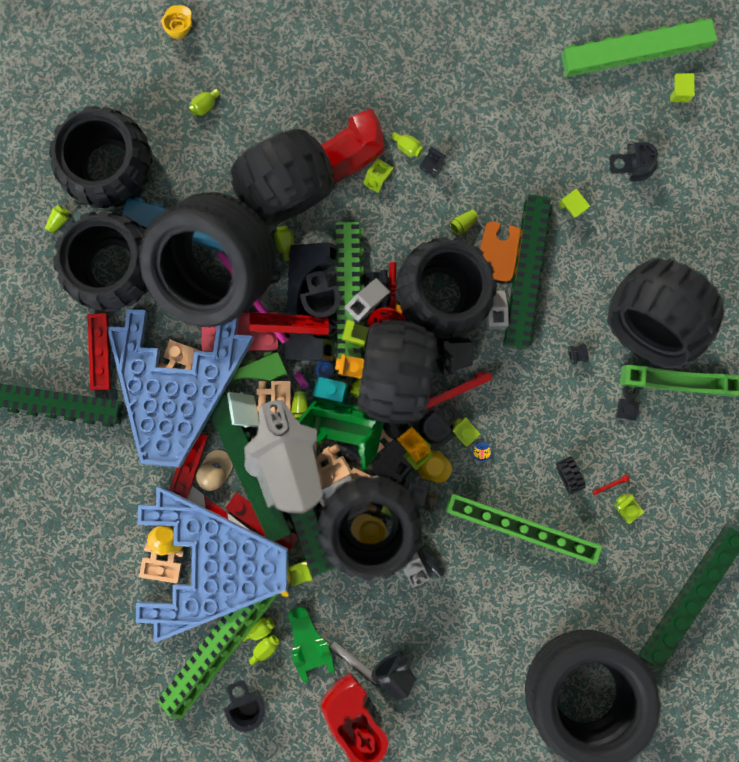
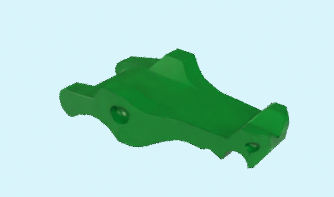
M301 606L290 610L288 618L294 636L291 658L303 683L310 681L307 673L308 670L326 664L329 674L334 673L335 665L329 643L315 629L307 608Z

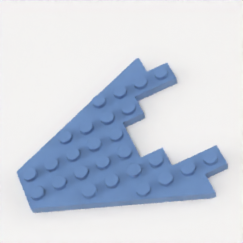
M127 309L125 328L108 326L107 330L140 463L181 468L253 343L254 337L237 335L238 317L227 324L217 326L213 352H194L192 370L159 368L161 350L143 347L148 312L146 310Z
M156 487V505H138V525L174 526V546H192L191 585L174 584L173 603H136V623L154 624V642L161 641L288 590L289 549L163 487Z

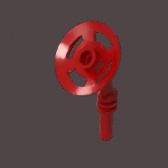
M389 262L390 284L388 285V290L390 291L389 295H391L389 308H379L373 311L368 321L369 328L374 324V318H377V323L381 324L380 319H383V321L395 319L400 321L401 319V321L407 322L405 317L395 310L397 262Z

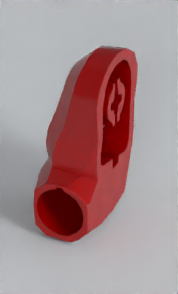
M371 109L350 117L347 129L340 131L334 138L321 144L331 162L334 183L362 170L385 151L380 122Z
M348 673L325 693L321 699V710L333 738L344 750L351 762H381L386 755L389 744L387 735L373 721L365 705L369 697L356 678L351 673Z

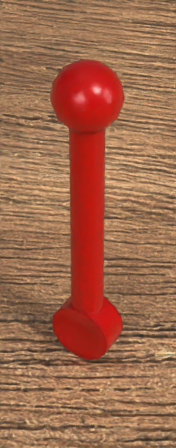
M623 475L621 479L596 489L592 493L593 495L599 494L617 484L628 482L630 478L628 475Z

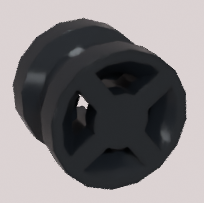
M328 318L330 332H328V335H320L324 339H332L337 333V324L330 318Z
M584 343L579 344L577 347H568L569 359L572 365L580 361L583 363L588 362V351Z

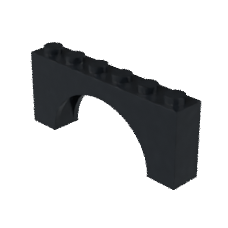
M330 242L290 245L287 315L308 316L300 297L301 294L309 293L306 275L324 271L331 266L338 265V245ZM314 277V278L312 279V281H311V284H312V285H313V283H314V281L316 280L317 277ZM285 333L288 340L285 342L284 359L292 361H333L334 341L325 340L316 334Z

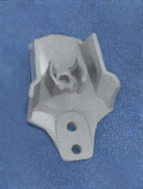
M273 400L261 404L259 408L258 434L244 448L245 468L250 475L257 477L268 508L275 505L277 509L283 511L305 512L315 506L323 497L316 465L317 430L301 425L283 400ZM275 407L277 409L276 414L270 408ZM280 425L282 426V429L278 430L276 429V426Z

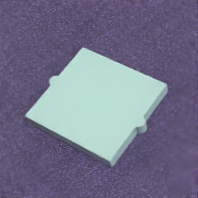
M228 392L227 397L232 425L244 426V428H258L259 418L255 396L243 394V392Z

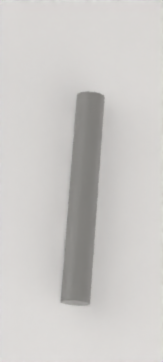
M334 641L330 648L374 683L371 678L372 671Z

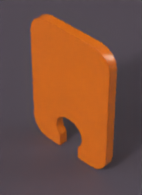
M489 222L484 230L480 250L484 252V258L487 262H491L494 268V280L507 282L512 279L515 269L520 229L515 226H509V238L501 241L496 236L501 223Z

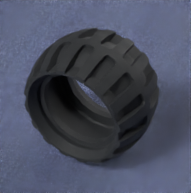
M655 258L636 267L621 281L610 301L607 322L611 327L613 335L637 357H641L648 361V363L659 365L663 368L680 369L698 359L714 342L723 321L724 301L720 297L717 287L714 284L712 285L701 272L699 273L692 269L691 266L676 262L673 259Z

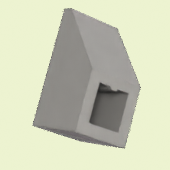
M376 278L362 289L344 308L357 321L364 320L390 291Z
M497 291L496 296L493 297L494 305L486 317V329H506L509 326L508 304L505 291Z
M416 551L413 555V560L403 569L412 588L430 580Z

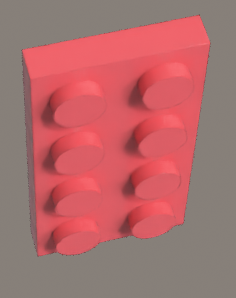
M269 312L270 314H278V312ZM242 313L239 316L237 335L254 337V341L248 351H279V338L275 333L249 331L250 313ZM217 326L202 327L203 352H213Z

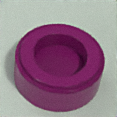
M298 371L293 374L303 390L310 386L301 372Z

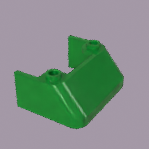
M326 399L313 401L297 420L301 425L317 430V446L322 444L325 439L358 445L362 470L367 469L378 452L384 422L368 417L367 413L360 412L356 405Z

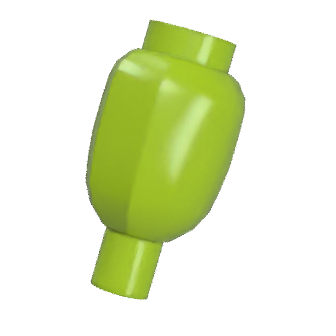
M215 89L211 93L203 92L193 98L190 103L191 106L188 107L193 116H203L209 112L215 105V99L220 96L219 91Z
M394 132L391 136V139L397 142L398 149L410 157L416 156L419 158L424 151L421 142L410 135H399Z
M288 226L276 227L277 231L274 234L277 250L283 254L284 261H289L290 245H294L293 233L288 229Z
M260 618L243 642L248 639L259 640L269 635L272 629L275 628L272 618Z
M275 635L263 638L254 648L253 656L249 659V663L254 666L258 661H265L277 651L280 644L279 639Z

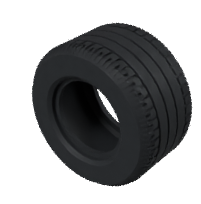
M198 193L184 199L158 215L150 223L142 237L139 262L142 277L149 292L165 311L178 318V320L190 325L216 327L235 320L263 295L269 287L275 272V246H273L274 242H272L273 239L268 228L265 226L266 224L263 223L264 221L261 220V217L249 205H246V203H243L238 198L224 193ZM195 231L208 235L224 249L232 266L233 279H216L200 268L192 252V239Z
M586 629L574 630L563 633L561 636L558 635L553 640L551 639L533 658L525 680L526 706L541 737L548 747L560 758L567 762H630L631 759H635L649 745L652 737H654V733H656L660 720L661 700L659 688L647 664L625 644L603 632ZM602 664L610 671L616 685V697L612 708L605 716L593 722H578L570 719L557 705L558 692L562 683L569 674L582 666Z

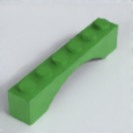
M270 351L263 355L264 358L259 360L256 358L246 362V366L238 367L230 383L250 378L271 382L288 375V372L279 352L274 353V351Z
M635 365L621 367L620 386L732 397L739 396L738 375L680 372Z

